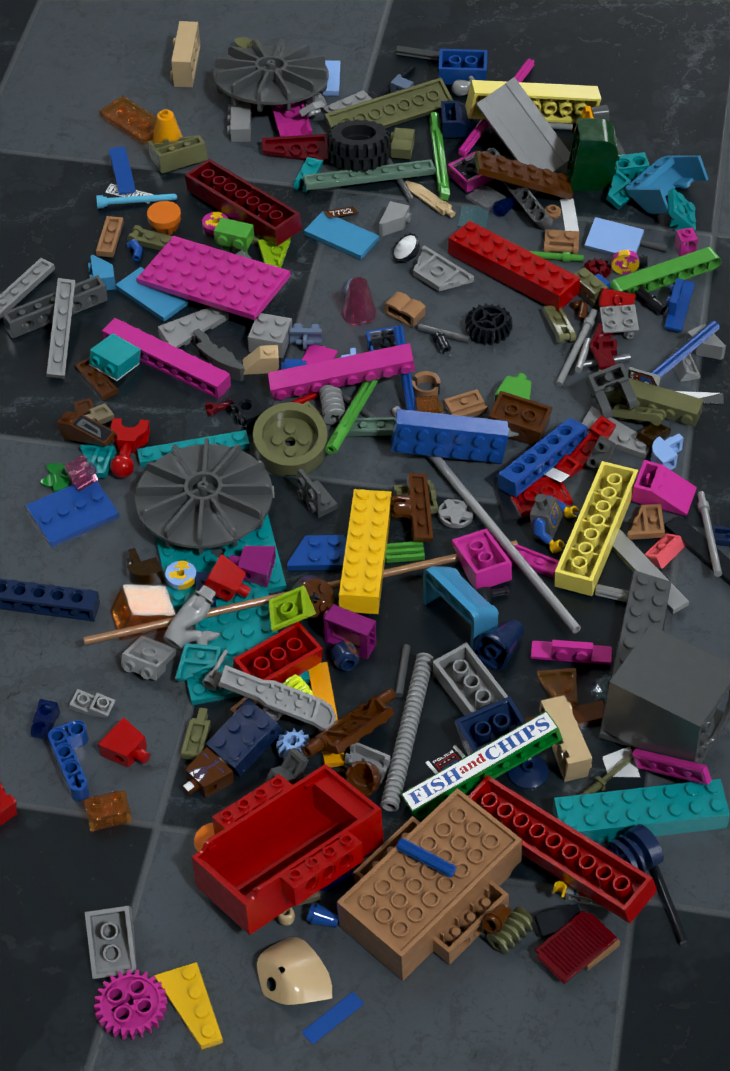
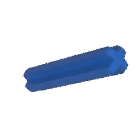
M401 838L396 845L397 850L448 877H453L456 872V866L404 838Z

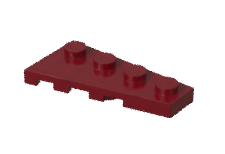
M327 134L262 138L263 155L306 160L307 157L323 160V163H330L327 154Z

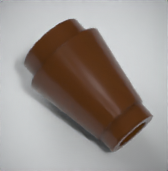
M502 904L485 914L482 921L484 929L492 934L500 932L511 914L510 908Z

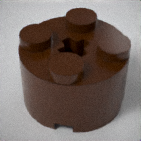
M308 575L301 577L291 590L304 585L309 597L313 596L314 593L315 597H313L311 602L316 614L310 617L323 616L334 603L332 587L317 576Z

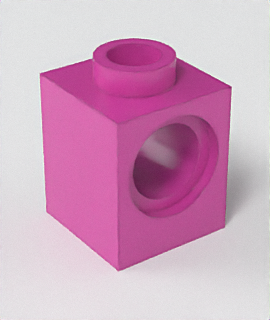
M693 227L676 230L674 246L679 257L695 252L697 250L698 238Z

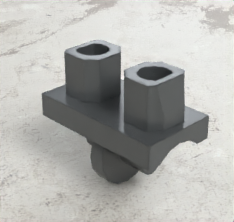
M600 435L586 462V466L598 472L602 461L609 462L612 459L618 444Z

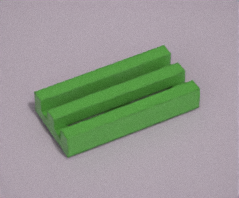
M423 542L387 544V563L425 560Z

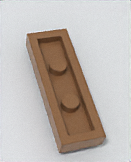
M106 217L96 249L97 256L114 257L124 224L123 217Z

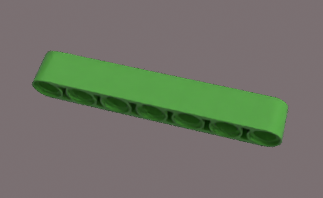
M706 247L616 278L611 281L610 289L636 294V291L642 287L647 292L675 283L676 278L685 280L714 270L722 261L712 247Z

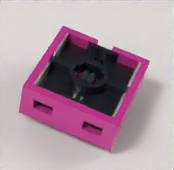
M475 152L448 164V175L466 192L494 180V178L477 173L474 158Z

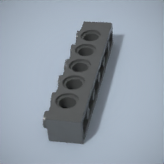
M99 275L75 284L72 315L108 301L106 285ZM56 292L2 313L5 329L12 339L53 323Z

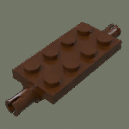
M387 688L378 696L370 698L368 703L361 704L309 740L308 744L302 747L303 754L311 758L319 751L334 754L343 753L347 747L359 742L360 738L373 732L374 728L386 723L387 719L394 715L393 708L386 706V704L396 698L395 692Z

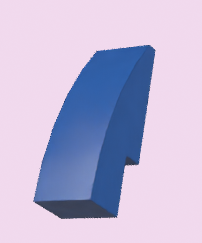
M125 146L108 149L119 195L135 193V185Z

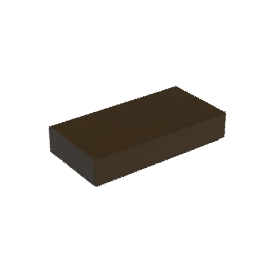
M650 424L639 431L636 438L652 446L656 438L660 436L664 439L670 434L671 429L663 424L658 426Z

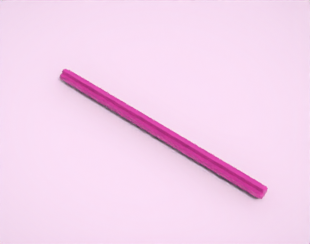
M527 59L514 77L518 82H522L533 68L534 60ZM481 119L459 148V155L466 156L490 125L486 119Z

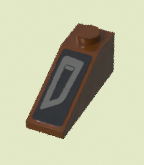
M66 411L56 422L63 438L66 440L107 446L116 435L115 431L78 412Z

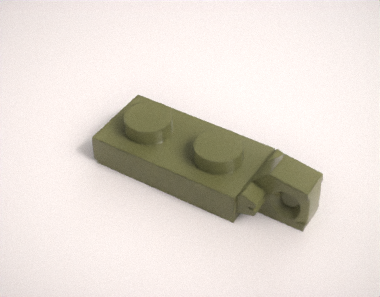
M199 708L197 718L190 719L181 751V758L194 760L205 749L211 728V720H207L208 709Z

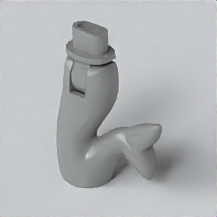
M205 585L199 591L196 590L195 594L190 597L171 621L163 637L164 640L177 649H182L185 643L192 641L199 645H208V642L215 640L220 633L186 629L206 617L213 604L212 599L216 592Z

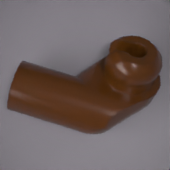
M575 300L573 308L579 309L577 319L584 321L587 317L588 305L584 300Z

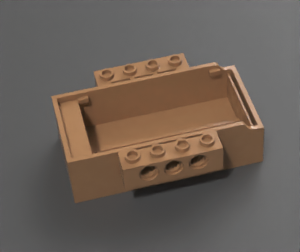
M457 788L422 822H419L412 816L353 872L354 886L337 901L339 926L402 981L433 951L450 965L485 931L482 925L485 914L502 904L509 907V894L500 885L508 879L512 870L521 862L522 839ZM404 838L456 866L455 874L453 877H448L397 850L396 845L398 841Z

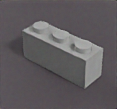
M242 102L237 106L232 103L228 104V114L231 115H228L227 132L228 135H231V142H250L251 103Z

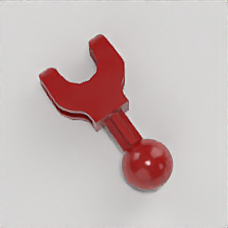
M113 418L111 430L115 431L116 435L112 441L118 446V452H120L118 456L113 458L110 464V469L114 476L127 478L133 473L134 462L130 455L131 453H137V449L148 443L150 435L149 420L140 419L138 425L128 428L122 425V418Z

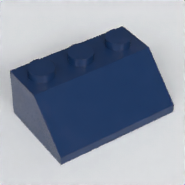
M510 696L455 720L459 736L468 756L481 747L497 740L500 736L526 723Z

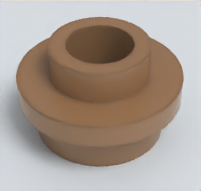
M556 205L545 207L552 220L558 219L561 215L560 207Z

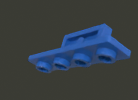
M676 278L675 285L671 284L669 293L671 297L668 296L666 307H669L664 329L682 332L695 282Z

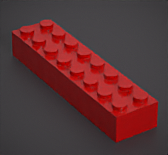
M468 221L448 238V254L547 306H554L556 311L566 306L579 294L580 277L471 221Z

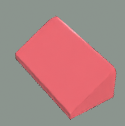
M666 533L665 538L658 540L644 555L655 566L663 569L684 548L681 536Z

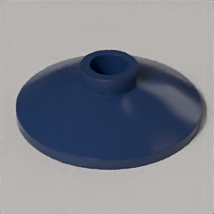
M535 755L507 771V774L515 786L522 789H536L546 782L549 768L540 756Z

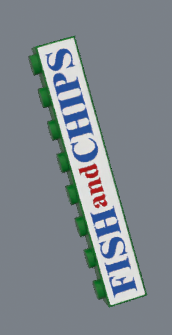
M546 711L535 716L525 724L518 726L511 732L500 736L490 744L481 747L469 756L463 757L455 764L444 768L434 776L428 777L420 784L409 788L401 795L413 817L420 822L457 788L467 795L487 775L495 779L563 740L560 730Z

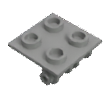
M635 304L600 307L603 333L624 332V336L631 339L635 335V331H639Z

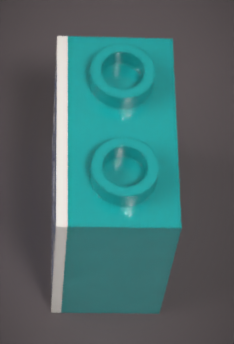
M112 333L90 349L89 365L118 381L139 365L141 349Z

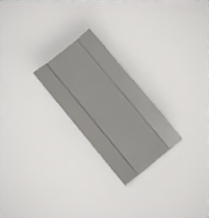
M515 77L475 104L516 160L523 164H532L537 168L549 169L552 172L568 162L569 150Z

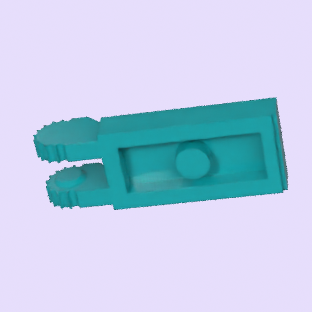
M307 157L294 181L293 190H298L300 185L304 184L303 175L319 173L323 167V160ZM303 185V192L307 193L308 190H306L305 185Z

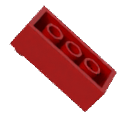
M298 621L234 658L233 668L262 680H274L283 684L290 676L294 674L299 676L321 663L323 648Z

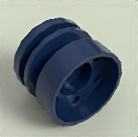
M637 824L627 830L624 836L616 837L607 843L606 847L607 850L644 873L646 870H650L662 863L664 859L658 840L642 824Z

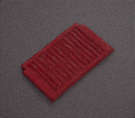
M583 910L535 949V952L538 953L536 958L565 984L615 943L618 938L591 912L587 914Z

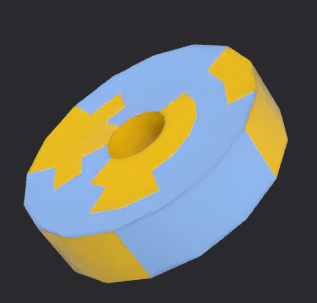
M187 561L171 563L165 571L166 582L173 589L184 590L190 588L196 582V569L194 565Z

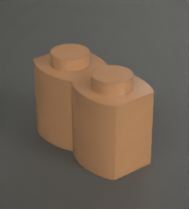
M396 292L385 303L384 313L393 319L399 320L406 326L414 327L425 316L426 306L421 301L411 299L405 293Z

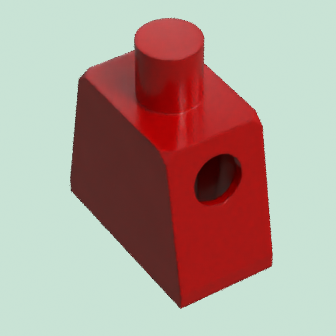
M222 554L204 583L205 586L216 592L215 596L226 601H231L235 593L246 598L251 590L249 586L242 583L246 575L245 571Z
M124 717L98 743L100 756L125 767H130L136 760L145 764L150 759L151 754L145 751L147 748L145 736Z

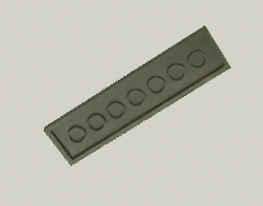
M437 78L326 113L324 119L329 129L340 122L344 123L348 120L354 121L357 119L375 121L377 124L380 123L388 128L429 115L432 112L441 111V101H453L442 78Z

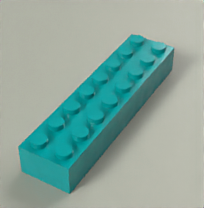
M721 779L711 780L709 785L688 782L556 797L553 803L554 817L596 843L610 842L620 835L624 836L627 830L637 824L647 827L654 836L724 829L728 827L730 818Z

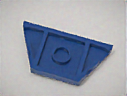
M305 535L288 561L287 570H343L347 539L344 535Z

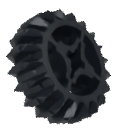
M485 303L484 306L478 304L477 308L473 307L468 312L465 319V329L468 336L472 337V340H477L478 343L484 342L485 345L487 343L493 345L494 342L500 343L501 340L505 341L510 336L513 329V320L510 312L506 311L505 308H500V305L494 306L493 303L491 305Z

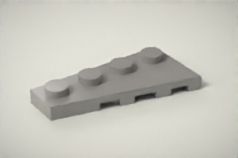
M591 406L582 424L587 426V435L590 433V427L601 416L600 411ZM611 417L607 418L616 424V428L609 437V440L618 444L616 449L646 459L652 446L637 439V432Z

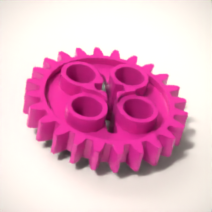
M128 969L127 974L123 976L121 971H119V978L116 979L111 975V983L104 981L105 989L98 988L100 996H95L96 1004L94 1005L95 1012H97L95 1013L96 1019L100 1020V1027H105L107 1034L113 1030L114 1038L119 1034H122L123 1040L126 1039L127 1035H131V1039L134 1040L135 1034H139L143 1038L144 1031L152 1033L151 1026L159 1027L157 1020L164 1021L163 1013L167 1012L166 1004H168L167 997H165L166 991L162 989L161 982L156 983L155 976L149 978L148 972L141 976L139 969H137L135 974L131 975V971ZM135 990H142L140 993H134ZM115 997H121L117 1001L112 1000ZM149 1008L147 1012H141L142 1009ZM122 1016H128V1018L124 1020L119 1019Z

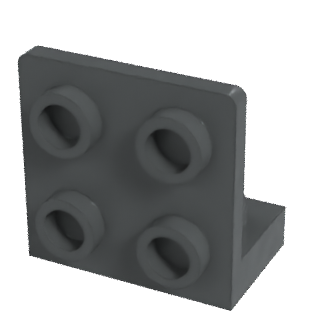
M299 469L297 478L299 490H297L299 498L307 503L310 512H314L320 518L338 509L337 502L318 480L312 482L306 473Z

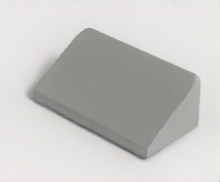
M675 348V349L673 350V352H672L669 356H671V355H672L674 352H676L679 348ZM691 354L687 355L673 367L680 382L695 380L701 377Z

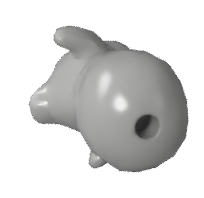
M470 76L469 81H454L452 84L453 94L456 96L468 95L471 81L475 80L474 77Z

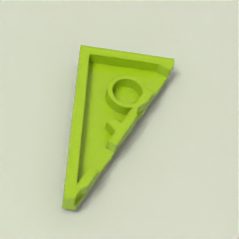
M291 237L278 246L267 239L258 240L263 262L281 268L291 242Z

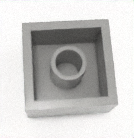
M261 313L254 320L248 336L249 352H253L259 346L278 345V355L280 358H283L290 342L289 330L292 328V318Z

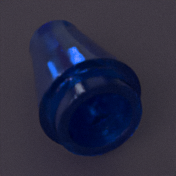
M513 197L496 201L492 207L493 213L498 217L505 216L516 205V200Z

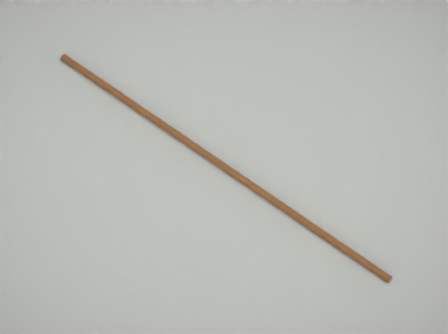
M516 540L510 541L513 545H518ZM456 553L385 569L383 578L460 560ZM341 580L327 583L330 584L332 589L340 588ZM286 592L211 608L205 618L269 604L270 599ZM174 617L83 637L84 645L167 627Z

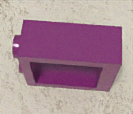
M334 604L329 611L325 612L323 616L325 643L335 646L339 642L349 641L354 644L360 657L368 659L376 647V621Z

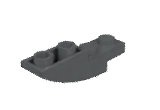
M199 328L193 331L194 344L196 345L197 357L227 371L230 373L231 379L244 380V366L235 359L231 351L229 352L224 346L218 349L217 345L210 341L208 335L204 334Z

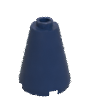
M510 619L478 636L474 642V650L477 649L479 654L477 657L485 666L491 669H502L509 663L524 633L522 624L515 619Z

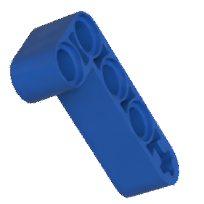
M75 720L51 729L48 738L51 751L71 798L74 801L81 802L88 798L89 789L87 779L74 749L82 747L88 742L86 724L81 720Z

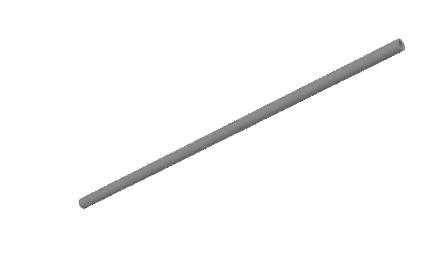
M399 406L392 409V413L395 416L397 409H401ZM428 456L573 633L579 632L581 626L441 457Z

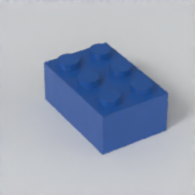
M440 49L438 78H442L445 85H452L456 80L469 81L470 76H473L475 80L486 81L487 50Z

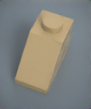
M278 345L259 346L243 359L244 375L279 371Z

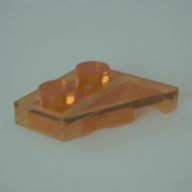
M576 668L537 671L539 680L551 698L565 695L567 702H570L571 706H578Z

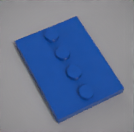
M94 476L26 505L28 513L50 547L119 518V512Z

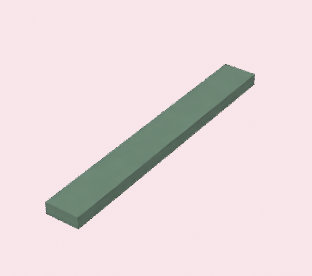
M430 159L383 165L368 171L341 170L303 175V183L306 190L433 175L436 173V169Z

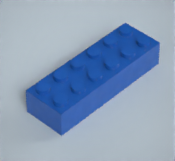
M397 409L391 436V452L502 464L509 437L508 421Z

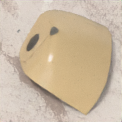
M287 937L267 948L259 956L257 961L259 981L263 994L270 1000L284 1005H294L332 999V983L329 972L319 956L306 941L298 937ZM279 967H284L285 972L283 974L280 972ZM269 977L274 978L276 981V989L274 991H270L267 987Z

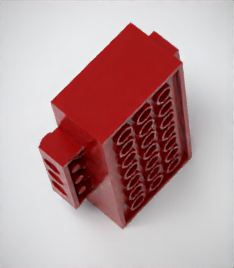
M326 764L293 785L278 774L212 816L214 836L206 840L203 848L191 858L196 887L246 933L251 935L292 906H298L364 861V857L383 845L381 808Z

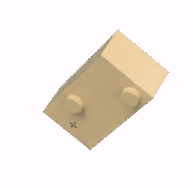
M179 21L177 36L173 38L174 51L171 61L170 79L173 80L174 87H193L200 51L198 22Z

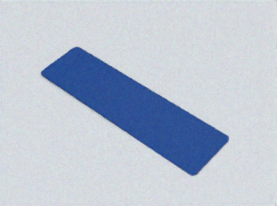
M354 992L350 993L304 1029L302 1034L312 1044L316 1043L363 1006L364 1002Z

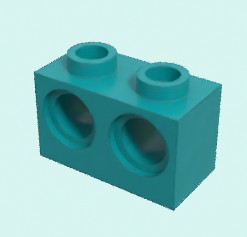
M645 152L620 155L619 161H616L617 169L629 180H634L650 167Z

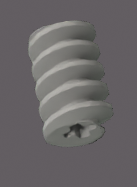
M325 385L319 390L323 420L325 424L332 425L340 422L345 414L344 401L341 389L332 385Z

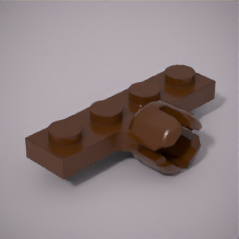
M408 473V495L393 496L390 508L394 511H391V515L393 517L410 519L414 542H432L433 530L427 474Z

